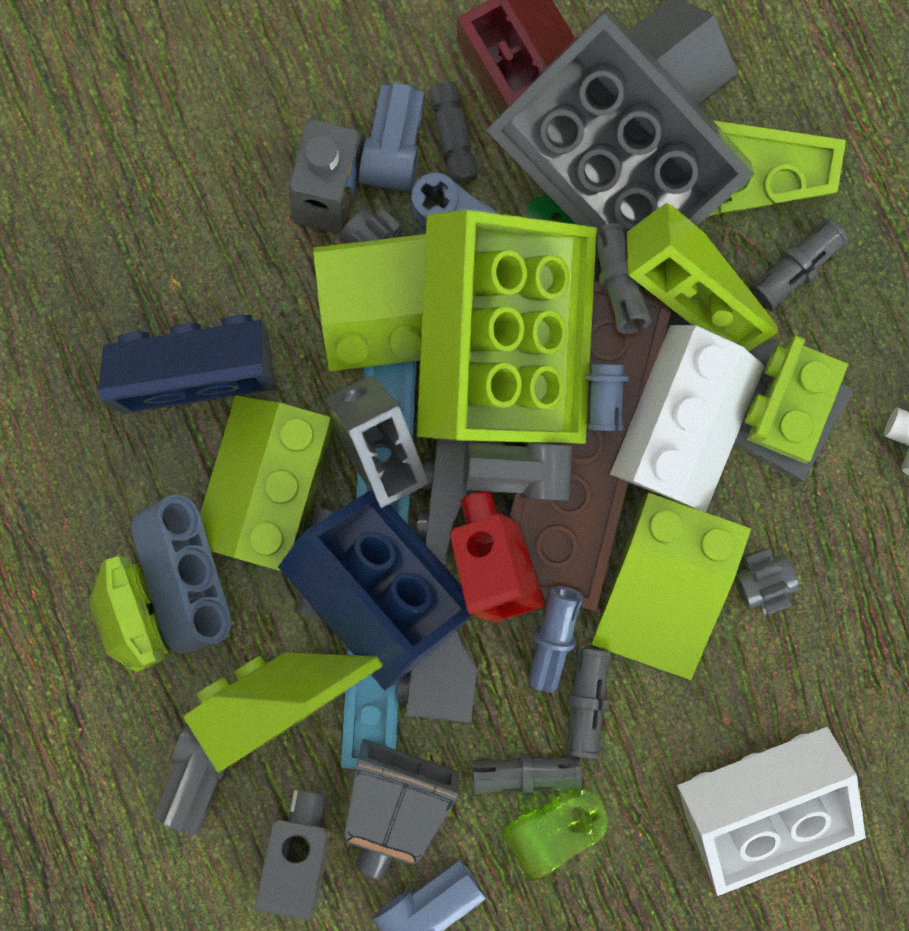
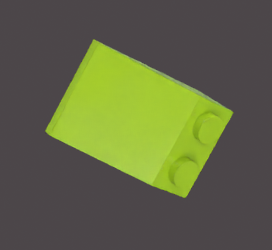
M652 493L642 496L590 645L691 680L735 579L751 528Z
M285 652L270 662L265 663L260 655L234 672L238 679L235 683L229 685L226 678L223 677L197 693L196 696L201 704L184 715L183 718L219 773L354 686L383 665L377 656Z

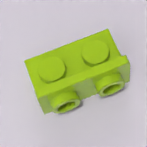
M795 335L784 344V347L777 344L769 357L764 374L771 376L764 396L757 393L749 407L745 423L752 427L746 440L806 464L812 459L849 364L804 346L806 339Z

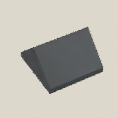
M684 0L666 1L630 29L634 36L698 105L702 104L738 74L715 15Z

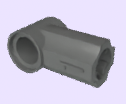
M467 443L463 462L464 489L521 493V497L569 500L572 446L524 443V447L495 443Z
M186 723L175 746L172 756V762L175 765L155 812L154 819L171 829L196 835L203 825L219 781L225 779L230 766L218 773Z

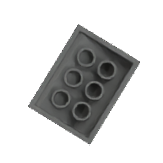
M608 6L567 45L486 129L577 225L597 227L601 230L603 239H607L603 225L618 223L625 228L627 240V232L666 202L670 203L697 226L754 175L751 161Z

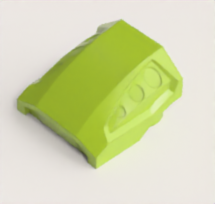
M118 555L101 563L88 605L106 655L131 670L138 672L165 660V655L170 653V647L167 646L162 636L156 613L149 615L146 605L152 603V599L142 567L138 563L133 565L130 557Z

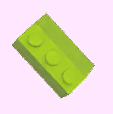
M426 234L313 247L321 325L329 371L420 361Z
M235 395L200 512L202 524L212 552L281 571L278 566L306 529L335 429L331 417L279 402Z

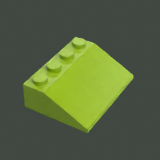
M474 210L427 214L417 437L471 441L586 444L589 381L586 380V375L590 371L597 227Z

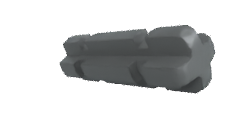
M452 81L435 84L430 87V99L433 111L437 112L435 119L444 156L449 157L447 160L449 176L455 183L468 182L476 178L477 167L474 154H469L472 146L463 110L461 107H458L460 105L457 85Z

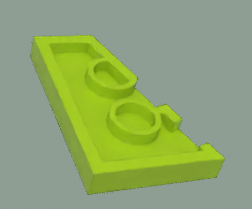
M714 121L751 161L754 175L708 216L826 196L838 192L846 140Z

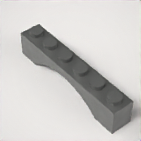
M438 439L435 460L425 459L424 472L429 484L422 487V490L432 491L430 511H419L416 534L426 543V546L445 567L450 543V531L453 529L462 508L460 500L468 496L472 491L464 489L463 462L466 444H477V442L502 444V441ZM457 631L417 667L400 679L397 702L407 703V716L471 723L477 667L464 648Z

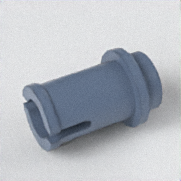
M592 364L591 374L586 375V380L591 381L590 423H588V429L622 431L624 426L622 424L624 382L629 381V376L624 375V365Z

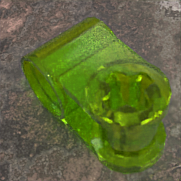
M582 788L579 791L570 790L545 806L522 815L507 825L501 833L529 881L551 873L569 858L601 840L608 828V817L601 799L594 792ZM581 806L585 812H591L590 819L592 823L586 827H583L579 821L571 823L574 820L572 812L574 808Z

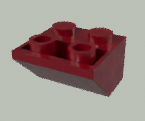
M488 0L457 17V42L499 114L575 39L553 0Z

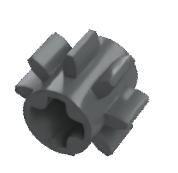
M364 208L344 226L340 237L346 243L397 238L403 230L400 228L402 225L385 208L376 216L367 208Z
M769 548L743 556L741 561L744 569L737 571L734 582L745 607L750 610L760 606L762 614H768V616L792 607L788 595L799 591V582L788 557L785 554L772 557Z

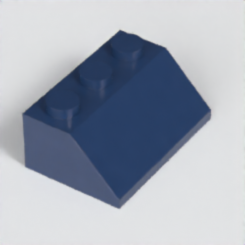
M235 315L223 318L221 320L222 326L201 329V324L185 323L170 327L169 335L150 337L149 332L144 331L121 334L118 336V343L103 345L98 388L100 401L122 414L233 397L235 395L276 390L268 330L261 320L253 321L252 315Z
M370 491L303 532L278 566L353 655L377 656L383 666L370 675L384 691L417 667L474 616L468 613L462 585L390 504L380 508Z

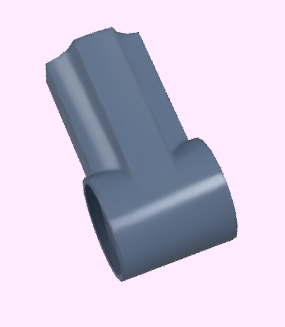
M393 82L389 85H381L371 138H366L359 170V184L411 193L418 159L416 141L424 108V92L416 90L411 85Z
M458 858L412 892L409 889L395 897L372 917V920L380 931H444L486 899V895L468 867Z

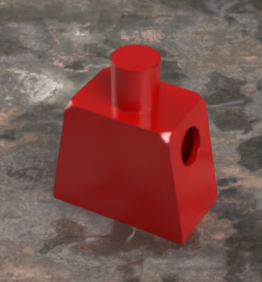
M491 491L477 492L462 498L460 502L467 524L451 530L450 538L468 613L498 623L546 607L518 523L503 514L497 513Z

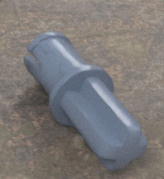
M556 586L555 588L551 587L549 590L544 619L541 627L535 630L533 636L538 645L529 677L531 687L536 690L551 693L558 688L567 651H571L575 647L576 640L573 637L574 626L583 601V595L575 589Z

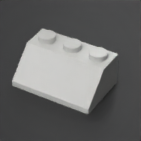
M670 325L610 475L680 504L706 512L765 366L743 346L699 326Z
M828 727L810 734L798 735L787 743L761 753L749 754L738 762L712 772L700 773L691 780L677 785L686 819L717 896L866 838L857 775Z

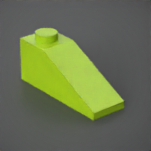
M666 202L627 232L628 275L691 325L699 326L743 346L748 352L778 333L777 324L706 234L670 203Z

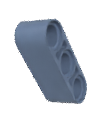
M172 494L138 511L133 517L131 525L132 536L162 636L167 646L179 654H190L222 642L230 633L231 617L196 505L189 498L181 494ZM163 519L166 521L168 529L166 528ZM178 569L181 571L184 581L181 579ZM194 620L196 621V623H197V625H198L199 632L197 631V629H196V627H195V625H194Z

